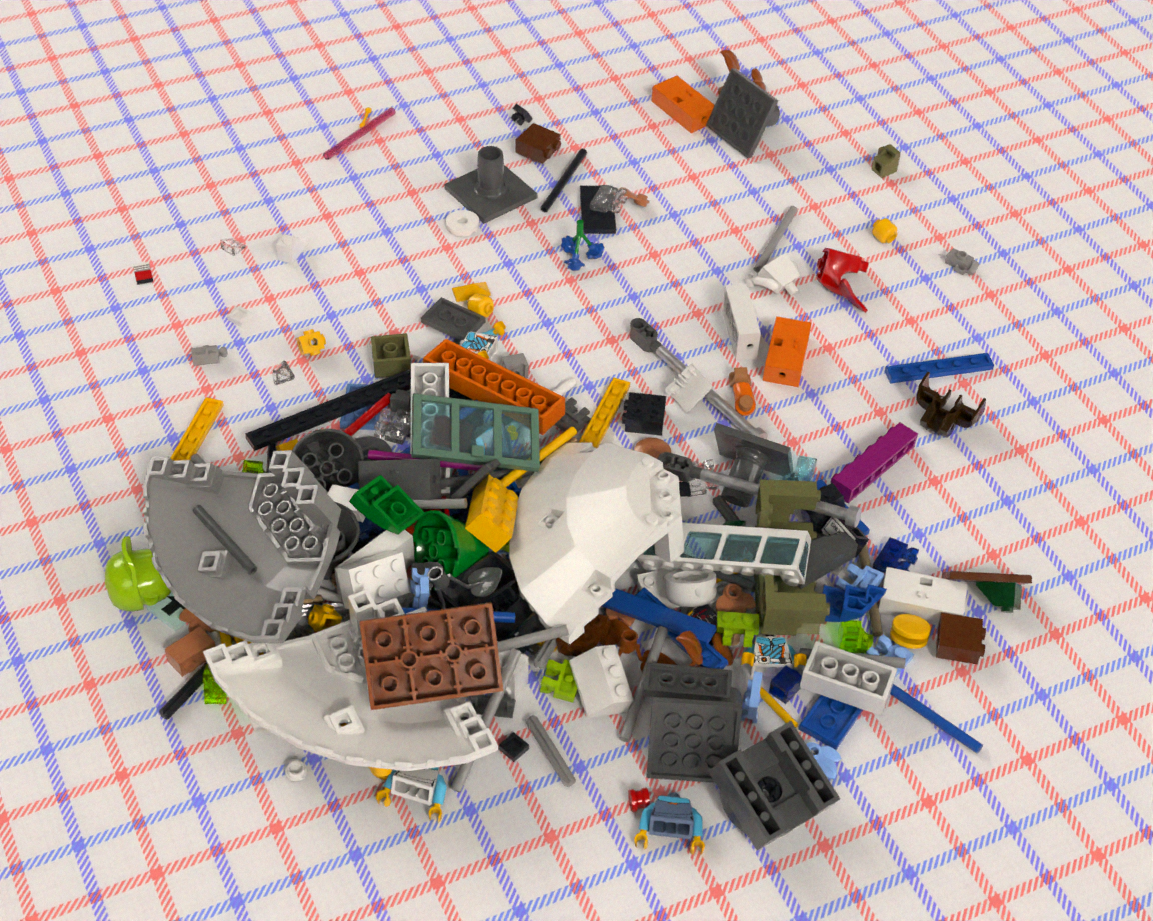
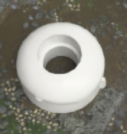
M681 569L669 572L665 575L666 597L671 603L682 607L706 605L712 602L717 594L715 589L716 574L714 572L706 573L697 569L693 571Z

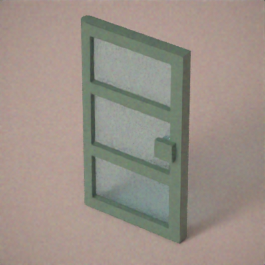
M413 393L411 457L440 459V461L481 466L497 459L501 463L498 466L499 468L538 472L540 469L539 410L536 408Z

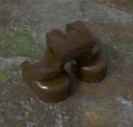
M926 372L919 384L916 396L918 404L926 410L920 419L921 426L926 427V430L930 429L936 432L938 436L942 435L948 438L956 425L969 428L979 421L985 411L986 398H983L978 408L974 410L964 405L962 402L963 395H959L954 407L947 411L942 407L949 400L952 390L949 389L945 396H941L938 392L930 389V372Z

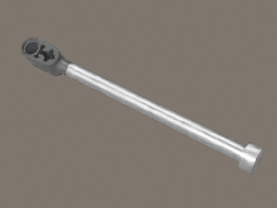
M641 318L631 320L630 339L645 352L654 351L678 374H681L686 369V365L657 340L658 332ZM711 389L704 396L741 431L767 439L768 434L762 428H755L715 391Z
M664 452L658 456V460L663 462V469L678 476L679 481L689 482L696 478L756 496L758 494L759 484L693 466L690 458ZM822 501L816 503L815 510H810L845 520V525L852 527L858 526L862 509L850 505L849 508H844Z

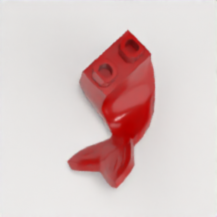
M825 247L823 257L818 259L817 262L818 271H820V274L816 275L817 280L825 288L845 297L856 308L866 313L868 311L867 308L855 296L848 281L845 278L841 280V277L846 273L867 272L869 262L862 261V257Z

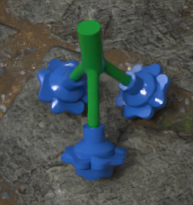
M577 220V234L574 237L566 236V238H562L561 247L564 252L572 254V258L565 260L564 263L568 264L567 269L579 271L582 266H585L579 260L580 254H578L581 238L585 240L589 248L586 253L588 259L601 258L605 248L603 243L594 244L584 235L583 220Z

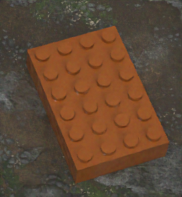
M491 602L359 621L371 710L503 691Z

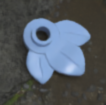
M814 742L807 743L806 745L809 750H813L816 753L813 756L826 777L835 779L837 774L835 763L841 760L840 754L830 746L820 747V745Z

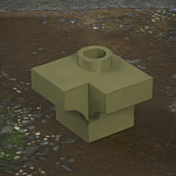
M891 144L880 147L878 155L874 156L872 170L881 178L897 172L901 152Z

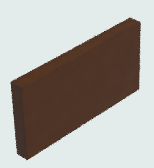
M962 571L942 573L943 579L953 581L1015 582L1021 585L1032 583L1031 575Z

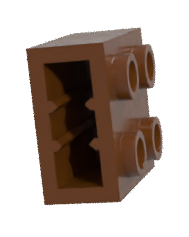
M535 123L530 125L515 139V153L541 164L550 159L552 154L561 147L559 133Z
M941 612L937 630L936 658L978 665L980 656L984 657L985 644H982V640L985 639L986 628H983V619Z
M597 615L584 626V633L571 644H568L561 638H557L558 653L576 657L594 647L604 646L611 631L609 616Z

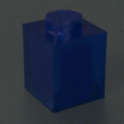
M785 665L771 680L769 693L784 704H787L801 689L802 675L797 670Z

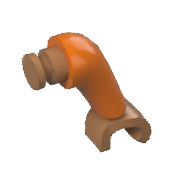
M747 367L734 368V372L729 374V385L733 386L735 410L741 416H749L756 409L750 375L748 374Z

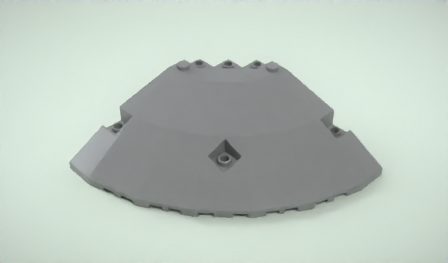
M292 450L273 451L269 470L272 473L258 474L223 471L212 463L194 464L191 460L173 461L169 457H152L143 484V497L146 499V505L143 507V514L145 515L143 531L149 542L148 548L153 555V565L162 576V580L168 589L173 593L174 598L211 629L252 643H284L304 614L302 612L304 599H315L335 554L340 536L337 525L341 508L329 497L328 492L314 478V474ZM201 505L257 566V571L254 574L250 575L193 513L195 506Z

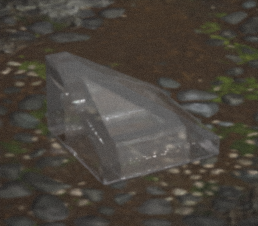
M282 361L272 371L275 385L291 381L295 378L286 361Z

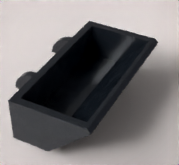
M490 552L455 578L465 584H469L468 577L472 572L481 568H499L502 570V575L494 592L485 597H476L472 594L471 588L466 589L450 580L449 586L441 590L446 607L453 608L491 602L494 612H500L499 606L506 610L512 605L509 600L516 601V594L519 593L511 564L498 553Z
M522 597L518 598L504 611L515 612V623L494 622L498 642L546 630L539 620V616L530 609L528 602L522 599ZM533 644L516 648L522 654L525 653L531 658L535 655V652L530 648Z

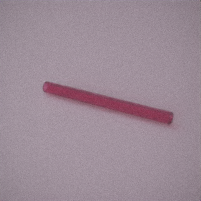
M390 107L324 152V158L329 160L395 115V109Z

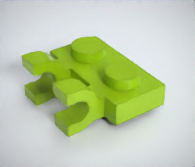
M717 611V632L723 633L722 645L731 646L733 634H744L743 647L752 648V639L754 635L759 634V614Z
M551 659L548 660L545 675L551 677L559 675L557 681L543 676L540 692H554L553 698L574 703L578 689L569 663L570 660L564 659L563 664Z

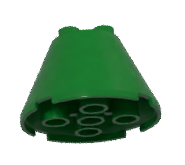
M437 510L425 512L417 521L413 531V542H415L414 563H440L444 568V572L446 574L450 573L454 578L489 553V547L467 531L465 523Z

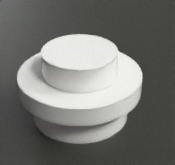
M300 760L289 762L285 769L286 777L294 782L303 780L308 773L306 764Z

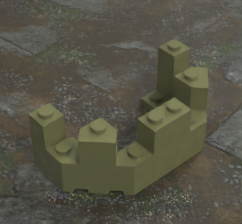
M760 479L755 514H757V525L755 527L808 531L811 540L817 539V532L813 531L812 522L789 521L790 514L794 513V509H816V503L820 502L821 491L817 490V482ZM754 542V543H756V547H755V553H754V556H753V562L755 561V557H756V554H757V551H758V548H759V545H760V543H758V542ZM766 543L760 563L774 564L776 550L792 545ZM754 574V582H757L755 590L756 614H759V631H761V634L796 636V634H819L820 624H824L826 615L829 616L830 603H826V594H818L817 591H814L817 580L800 589L798 586L787 585L781 576L774 575V577L773 575H765L764 577L761 574Z

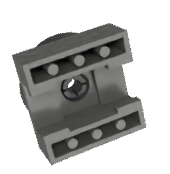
M792 721L770 732L764 740L744 751L740 749L722 759L709 771V774L720 790L721 802L726 815L739 830L747 834L757 851L779 837L788 834L840 800L837 792ZM763 789H766L768 791L769 796L763 793Z

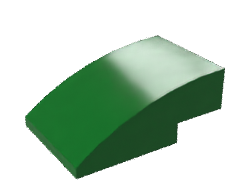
M379 475L355 492L349 500L360 513L373 523L397 535L419 520L424 514L422 509L399 485L393 488L382 475Z

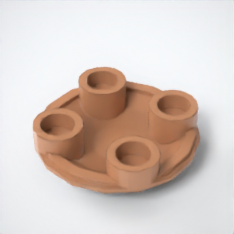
M658 438L642 439L634 448L635 451L649 454L656 459L664 452L671 453L668 443Z

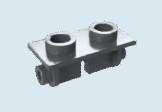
M491 695L471 696V703L477 714L483 715ZM511 696L502 697L494 716L513 718L516 699H511Z

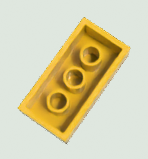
M489 474L473 490L465 529L497 553L512 538L518 496L514 491L508 490L503 486L499 479L493 478Z

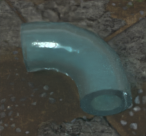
M798 456L794 472L786 474L782 480L811 481L817 459Z

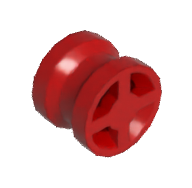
M647 787L642 788L640 791H635L634 789L628 791L631 812H637L638 809H645L650 805Z

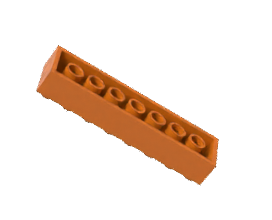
M444 339L423 357V363H449V388L474 401L538 409L539 434L544 435L565 415V397L448 339ZM502 412V415L530 428V415Z

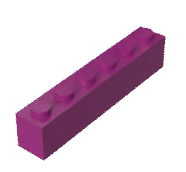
M899 422L895 427H891L884 436H880L873 445H869L864 453L858 454L852 463L846 464L840 473L834 474L830 483L833 482L843 495L844 501L849 504L915 447L918 433Z

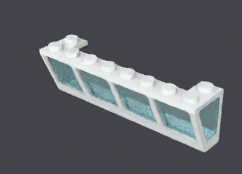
M682 523L684 553L670 563L656 555L654 544L637 557V560L646 572L681 568L684 571L697 569L706 573L721 571L724 574H733V572H737L746 576L761 574L764 577L765 575H773L774 577V575L781 576L787 585L798 586V584H805L811 537L808 531Z

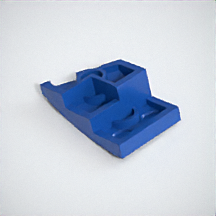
M868 584L867 589L846 585L844 590L824 585L822 594H826V603H830L829 616L826 615L825 622H845L863 617L885 595L887 589Z

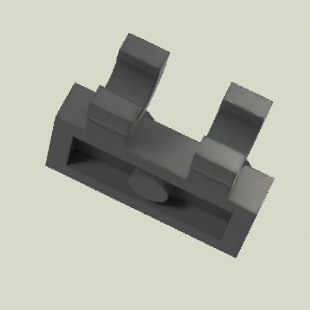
M572 397L565 403V415L555 425L562 431H566L572 426L579 432L585 427L584 424L590 421V418L587 416L590 414V411L584 407L579 413L574 415L573 413L577 411V408L574 406L577 404V401Z

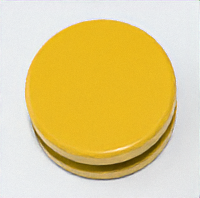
M901 614L894 617L892 621L890 637L896 644L902 647L919 649L927 645L931 627L921 617Z

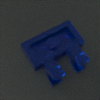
M890 537L875 559L873 569L883 573L886 572L887 567L909 571L908 569L911 564L915 565L918 560L916 556L919 553V549L908 548V544Z

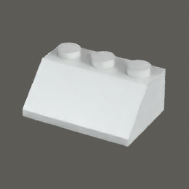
M616 645L594 647L570 659L571 670L587 718L627 712L634 700Z

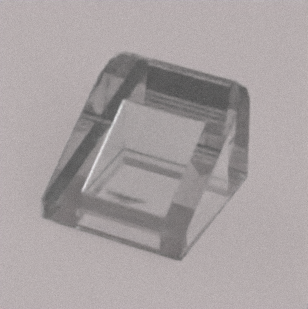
M234 238L220 240L221 249L233 256L246 248V245Z

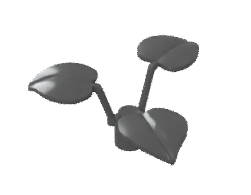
M437 562L412 563L411 577L412 568H417L419 575H423L425 568H429L427 574L429 577V591L435 587L442 604V609L447 607L441 590L449 586L450 580L466 589L471 588L472 594L476 597H485L494 592L502 575V570L499 568H481L472 572L468 577L469 584H465L454 578L450 573L446 574L443 566Z

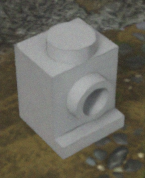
M524 353L502 357V365L500 366L528 378L529 365Z

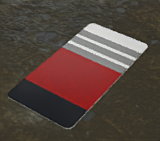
M149 262L133 264L137 285L153 282Z

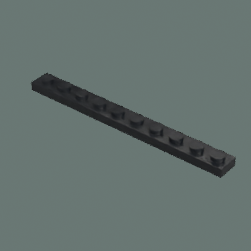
M411 369L245 433L246 440L253 450L256 451L377 403L387 393L395 394L397 389L410 390Z

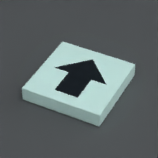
M172 592L161 602H157L152 606L147 605L149 612L175 632L187 623L179 620V616L185 607L174 598Z

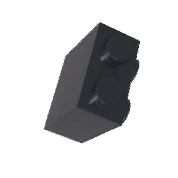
M629 392L628 400L625 399L624 410L627 412L622 415V424H625V432L662 436L666 396Z
M833 482L819 489L821 491L820 501L845 508L844 497ZM801 510L803 522H812L813 531H816L817 535L821 533L822 528L831 517L810 510Z

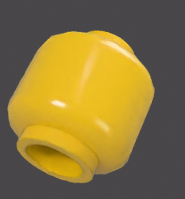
M888 218L878 219L873 224L872 234L881 243H891L898 235L897 227Z
M476 293L468 299V309L486 318L494 310L493 300L489 296Z

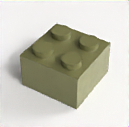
M407 333L371 336L375 378L389 377L411 369Z

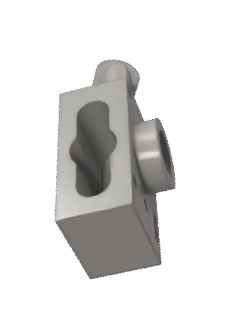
M954 248L946 255L945 259L946 264L955 267L954 271L962 275L965 273L974 275L980 265L974 260V257Z
M217 345L191 348L194 366L220 363L219 356L226 357L228 355L225 347L218 349Z

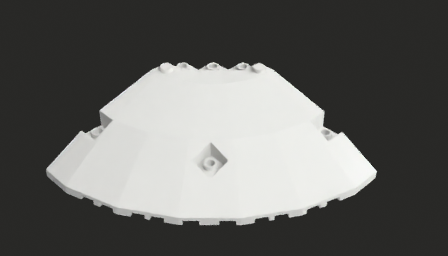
M592 442L565 443L544 459L539 471L534 472L520 492L517 501L513 535L510 539L509 557L522 599L528 602L530 609L536 612L546 629L567 625L569 635L559 638L571 644L584 633V626L599 615L598 608L613 597L612 593L615 591L614 583L639 555L653 544L655 545V554L670 563L684 553L679 477L663 469V462L649 454L606 442L597 449L592 446Z
M366 589L348 596L350 620L317 633L287 640L284 643L248 644L245 640L226 647L223 643L203 651L215 682L249 719L297 748L349 765L401 771L466 764L498 751V744L490 729L486 728L479 714L477 715L471 702L465 701L463 697L371 710L359 621L405 614L397 598L376 605L369 590ZM422 607L406 614L424 612L427 610L425 607ZM462 717L468 718L466 720H461ZM342 723H347V724H348V725L343 726V727L340 726Z

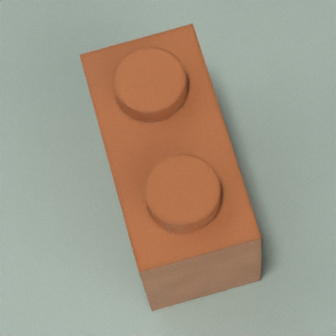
M198 627L165 648V653L169 664L183 677L206 662L203 651L216 646L215 641L201 627Z

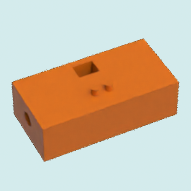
M679 76L667 79L654 85L652 88V102L687 131L693 133L706 127L715 105Z
M776 316L765 363L763 381L799 387L810 336L811 322Z

